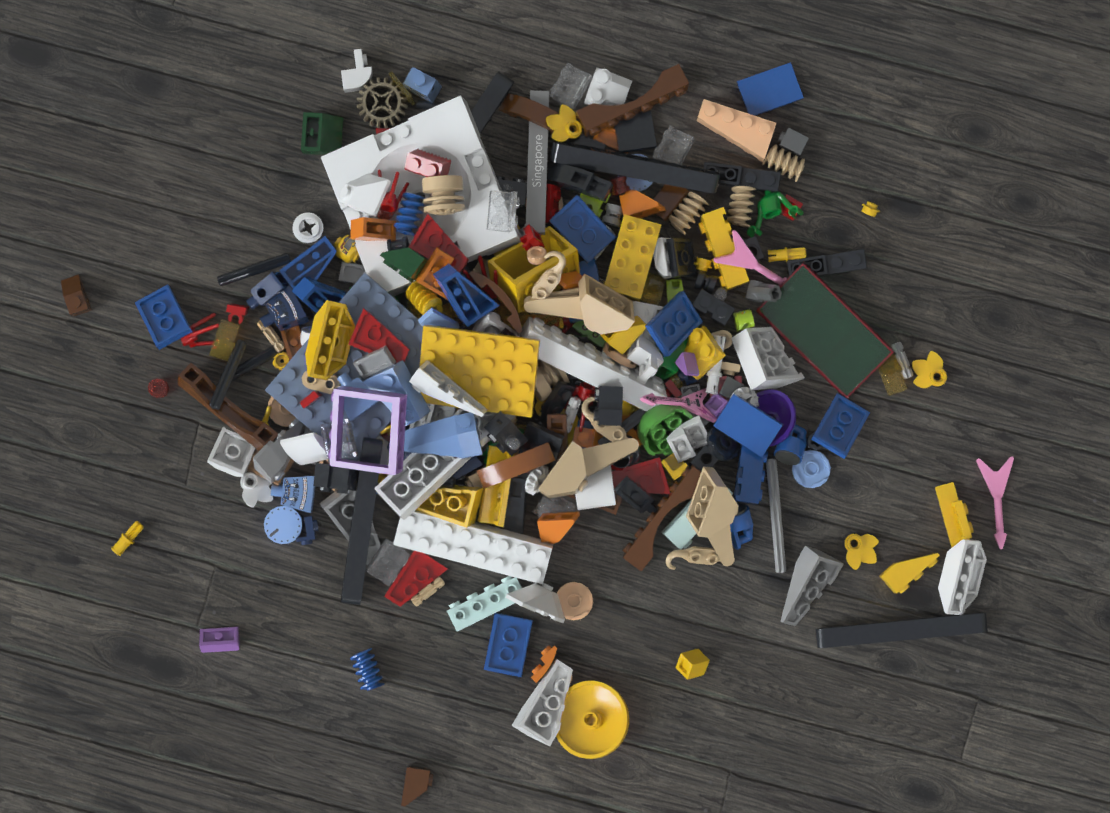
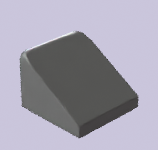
M727 376L719 395L730 399L732 393L736 389L744 387V385Z

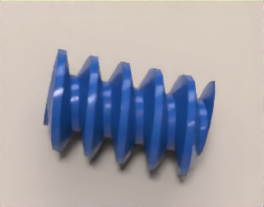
M403 193L402 197L405 200H402L400 205L404 208L398 209V212L402 215L396 216V220L399 223H394V227L398 229L396 231L399 233L415 236L416 233L412 229L419 228L414 222L421 221L416 215L423 214V211L418 208L425 206L421 202V199L425 198L412 193Z
M372 648L356 653L350 658V660L357 661L353 665V668H359L355 674L362 675L358 682L365 683L360 687L361 690L368 691L385 685V683L378 682L383 677L376 676L380 669L373 668L377 664V661H371L375 654H368Z

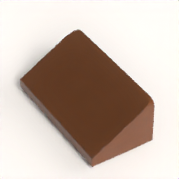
M665 184L653 199L663 205L665 211L655 215L666 221L690 191L686 188Z

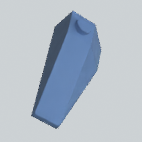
M469 412L454 415L405 430L404 452L435 454L445 457L453 456L463 459L483 455L475 414Z

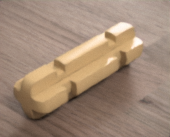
M260 320L257 323L258 327L263 330L264 335L274 345L275 350L278 353L282 352L285 349V345L280 341V337L271 326L265 328Z
M437 577L433 583L427 585L418 595L416 594L411 598L412 603L415 606L423 603V600L428 599L438 588L440 589L445 585L443 579Z

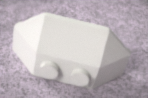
M963 539L947 551L938 586L946 614L963 615L965 609L970 606L978 595L987 560L979 540Z

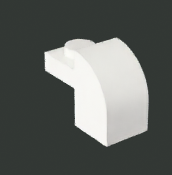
M362 49L354 50L356 69L341 70L345 93L364 89V84L368 85L370 83L369 80L372 79L373 70L372 67H365V65H368L367 55L363 54Z
M641 335L628 349L627 359L639 365V379L644 382L653 377L658 367L664 362L659 349Z

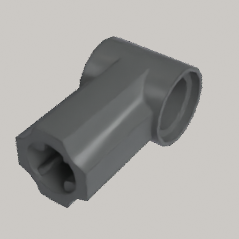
M750 280L745 299L762 303V301L776 302L781 298L782 292L780 291V286Z

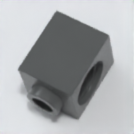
M788 128L786 132L782 131L778 142H780L778 148H783L784 151L791 152L792 155H797L799 158L809 138Z

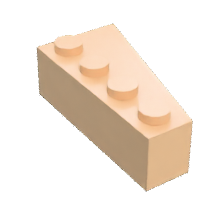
M705 99L697 118V122L726 138L732 144L734 143L748 154L750 153L759 161H764L776 126L775 122Z

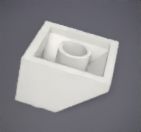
M368 173L346 183L340 192L338 202L354 210L376 217L391 181Z

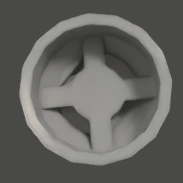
M607 203L605 207L606 214L603 216L602 222L610 226L620 227V216L623 215L622 207Z

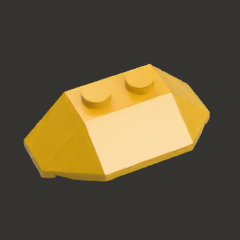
M326 300L314 316L305 352L307 374L309 377L328 380L330 376L346 364L351 346L349 341L355 329V324L347 310L346 304Z

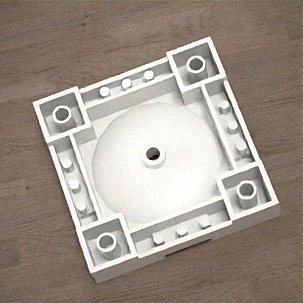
M461 95L410 117L407 122L377 135H369L321 157L337 200H339L340 192L346 183L368 173L378 176V170L382 171V178L391 181L387 192L391 191L395 174L399 172L394 193L396 198L406 182L409 183V186L405 193L419 196L425 195L426 198L432 197V194L423 193L422 179L426 177L404 169L407 154L419 148L423 152L426 151L430 154L433 153V155H440L444 159H450L451 165L448 175H458L463 178V190L455 192V195L464 197V201L456 202L455 204H464L465 210L451 215H429L469 259L468 263L478 259L479 255L481 257L489 256L521 242L520 232L494 173L468 103ZM338 202L345 214L350 230L351 220L368 217L393 220L399 223L396 220V216L402 215L398 212V209L394 212H385L379 208L375 217ZM425 204V206L418 208L423 211V214L416 215L421 221L414 222L419 228L427 213H424V207L432 204ZM412 229V231L417 233L418 229ZM396 231V240L403 239V236H407L410 244L414 238V236L405 235ZM355 240V246L366 273L393 297L406 292L412 283L398 274L399 269L396 272L384 264L383 261L385 259L380 256L382 252L388 251L387 241Z

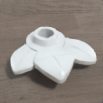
M251 472L245 473L241 477L240 484L244 489L242 498L249 507L253 508L257 500L260 502H271L273 500L271 489L269 488L271 483L268 480ZM252 480L253 485H248L246 481Z

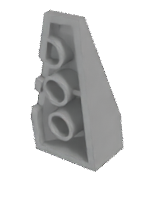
M335 491L319 504L349 541L356 491H349V494L337 493ZM373 521L366 562L368 567L384 555Z
M805 546L795 564L781 622L796 626L810 610L812 601L816 597L819 599L822 596L821 591L827 584L831 585L835 581L843 563L818 549Z

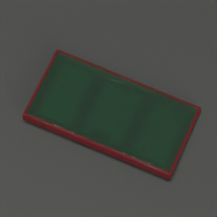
M804 262L780 286L781 298L776 302L765 301L756 310L845 398H849L895 351Z

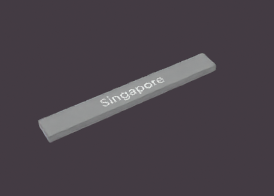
M530 90L531 100L549 107V91ZM529 121L526 226L530 224L540 235H545L548 130Z

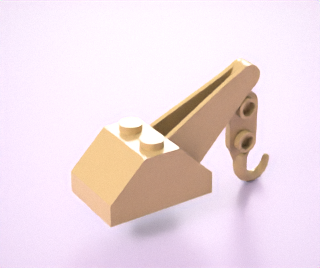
M558 251L548 252L544 256L545 259L550 256H556L559 262L556 266L543 273L532 288V296L525 298L524 309L527 312L582 319L590 331L599 334L628 330L635 322L633 301L586 274L580 279L578 283L579 288L552 292L560 282L562 270L566 265V258Z
M594 397L584 400L582 413L589 419L594 429L610 440L611 443L582 449V447L572 441L539 487V491L548 498L577 494L578 491L582 492L588 484L587 477L636 452L639 448L638 441L634 438H627L626 431L621 426L596 425L597 421H593V413L588 409V405L594 401Z
M703 466L686 517L698 537H707L713 548L693 546L684 550H674L666 558V565L669 569H676L671 564L672 559L675 557H681L690 563L713 565L720 561L724 566H731L735 561L730 524L733 523L734 517L738 513V505L716 470L712 467Z

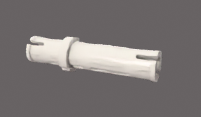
M714 336V339L724 351L726 337ZM722 359L707 372L708 381L705 393L718 394L719 378H722V373H720Z

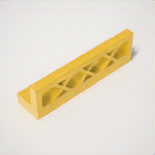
M489 445L486 467L513 456L507 452L503 454L496 446ZM511 478L483 489L478 522L504 527Z

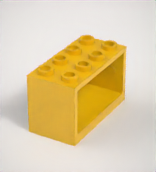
M624 214L605 286L632 301L640 302L661 224Z
M551 226L545 228V235H541L546 253L558 251L565 256L566 265L562 270V274L577 271L580 274L578 249ZM522 242L488 260L490 280L493 281L494 270H497L498 286L510 298L518 313L525 310L524 300L526 297L532 296V288L543 273L556 266L559 262L556 256H550L546 259L547 261L540 265L531 264L527 259V251L522 247ZM557 285L552 292L560 290L561 288L559 287V285Z

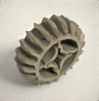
M377 77L376 84H374L372 79L369 80L370 87L364 84L366 91L359 90V94L363 97H357V101L362 102L357 105V109H363L359 112V115H366L363 119L364 122L370 120L369 125L371 127L377 122L378 129H380L381 123H384L385 129L388 128V122L395 126L394 119L401 122V118L398 115H406L401 109H408V105L403 104V102L408 101V98L402 97L406 92L405 90L399 91L401 85L397 84L394 87L395 80L393 79L388 84L387 77L384 78V82H381L380 77ZM378 89L391 90L390 92H387L383 95H380L377 92H375V90ZM371 95L375 100V104L368 111L367 100ZM394 95L398 98V105L395 111L390 106ZM378 99H385L387 107H382V105L379 107ZM381 111H385L388 114H390L387 117L374 116L375 114H378Z

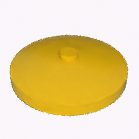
M598 681L579 682L568 689L564 702L565 708L562 711L560 730L556 735L558 741L569 753L580 758L598 759L611 754L621 745L629 727V712L623 697L613 687Z

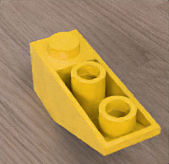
M934 553L893 563L879 577L893 593H903L909 588L908 583L911 580H918L924 574L922 571L927 566L931 568L938 562L936 558L940 555Z

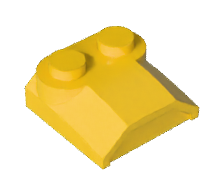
M702 326L701 328L693 329V332L689 335L684 352L695 354L700 374L693 377L699 380L726 355L707 327Z

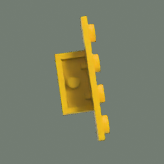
M953 482L935 487L952 548L961 540L972 538L971 533H974L971 522L967 521L966 517L968 508L966 503L958 500Z

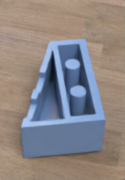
M402 360L369 376L363 383L370 390L407 394L405 426L422 419L430 412V409L422 394L416 391L409 382L412 376ZM383 402L392 412V403Z

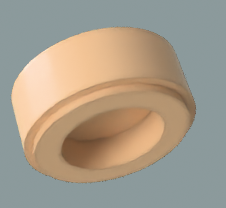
M540 246L530 248L527 251L528 261L535 265L544 263L546 261L544 258L547 254L546 250Z

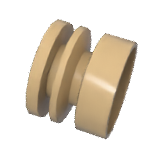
M443 175L423 178V193L432 194V197L423 199V203L432 204L424 207V213L451 215L464 211V204H455L456 202L464 201V197L455 195V192L463 190L462 176Z
M538 359L539 367H537V390L535 391V396L543 402L552 392L551 385L555 387L559 380L570 382L566 372Z

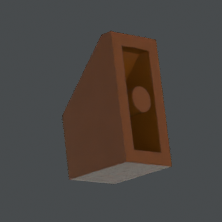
M80 275L61 280L63 297L69 314L75 317L92 311Z
M407 766L401 806L405 807L427 791L428 786H432L434 774H430L431 769Z

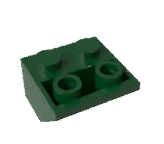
M303 112L302 153L326 155L342 148L344 118L324 113Z
M409 247L386 251L380 254L385 259L383 261L384 264L396 272L399 269L398 274L411 283L414 280L416 281V278L428 261Z

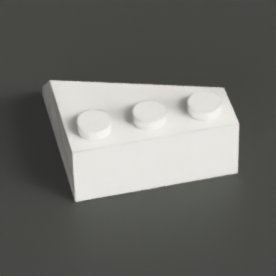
M772 327L746 328L731 338L751 390L777 389L805 378L802 373L798 374L793 366L795 364L792 357L788 358L784 352L785 346Z

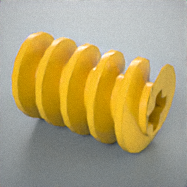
M414 281L407 288L406 298L422 315L431 308L442 313V300L433 291L417 281Z

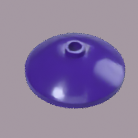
M769 389L756 394L759 397V406L757 408L783 424L770 446H774L784 441L792 432L796 422V410L792 400L786 394L778 390Z

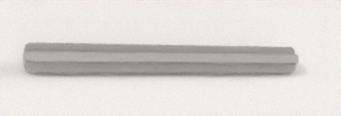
M767 459L766 469L776 573L786 572L777 460Z

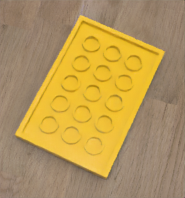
M432 325L423 326L420 366L426 360L431 362L488 409L486 412L499 413L501 411L503 414L530 418L533 416L540 347L539 339ZM420 392L427 404L456 407Z

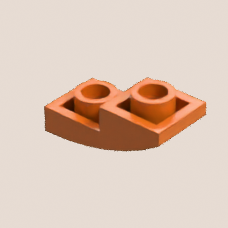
M548 645L541 652L543 656L540 659L544 662V665L541 666L539 664L531 671L533 673L531 678L535 683L542 678L553 662L557 651L555 645L552 648Z

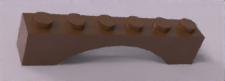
M677 64L662 71L654 86L640 98L626 104L614 106L592 103L577 110L576 119L581 124L585 137L589 135L595 136L606 127L612 128L623 119L630 120L636 116V113L641 111L643 113L647 112L658 103L662 105L675 95L677 97L684 95L687 92L686 90H688L689 82L680 65Z
M190 363L178 375V385L258 451L270 440L273 443L278 437V433L265 422L241 410L226 396L219 410L211 408L209 403L216 386L194 364Z
M694 464L691 467L687 466L681 473L683 477L679 483L677 481L673 483L669 489L671 491L667 498L664 496L657 505L659 509L656 513L653 511L646 519L648 523L645 527H640L634 534L635 540L632 543L628 542L622 550L624 552L623 558L641 572L653 557L654 537L665 515L679 503L693 497L702 472Z

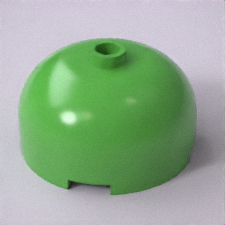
M657 405L642 416L640 423L637 425L638 439L650 455L655 456V454L663 453L666 456L672 454L673 451L666 439L668 437L666 432L670 431L672 433L680 425L694 417L681 406Z

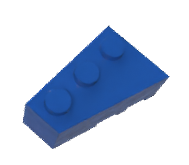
M324 236L279 271L294 289L304 277L317 281L337 251L326 236Z
M447 264L433 274L458 318L467 327L500 306L450 264Z
M304 277L292 290L316 314L326 300L339 303L347 294L345 291Z
M741 444L733 497L736 502L759 504V501H761L762 490L760 488L761 482H764L765 478L763 463L767 462V451L761 457Z

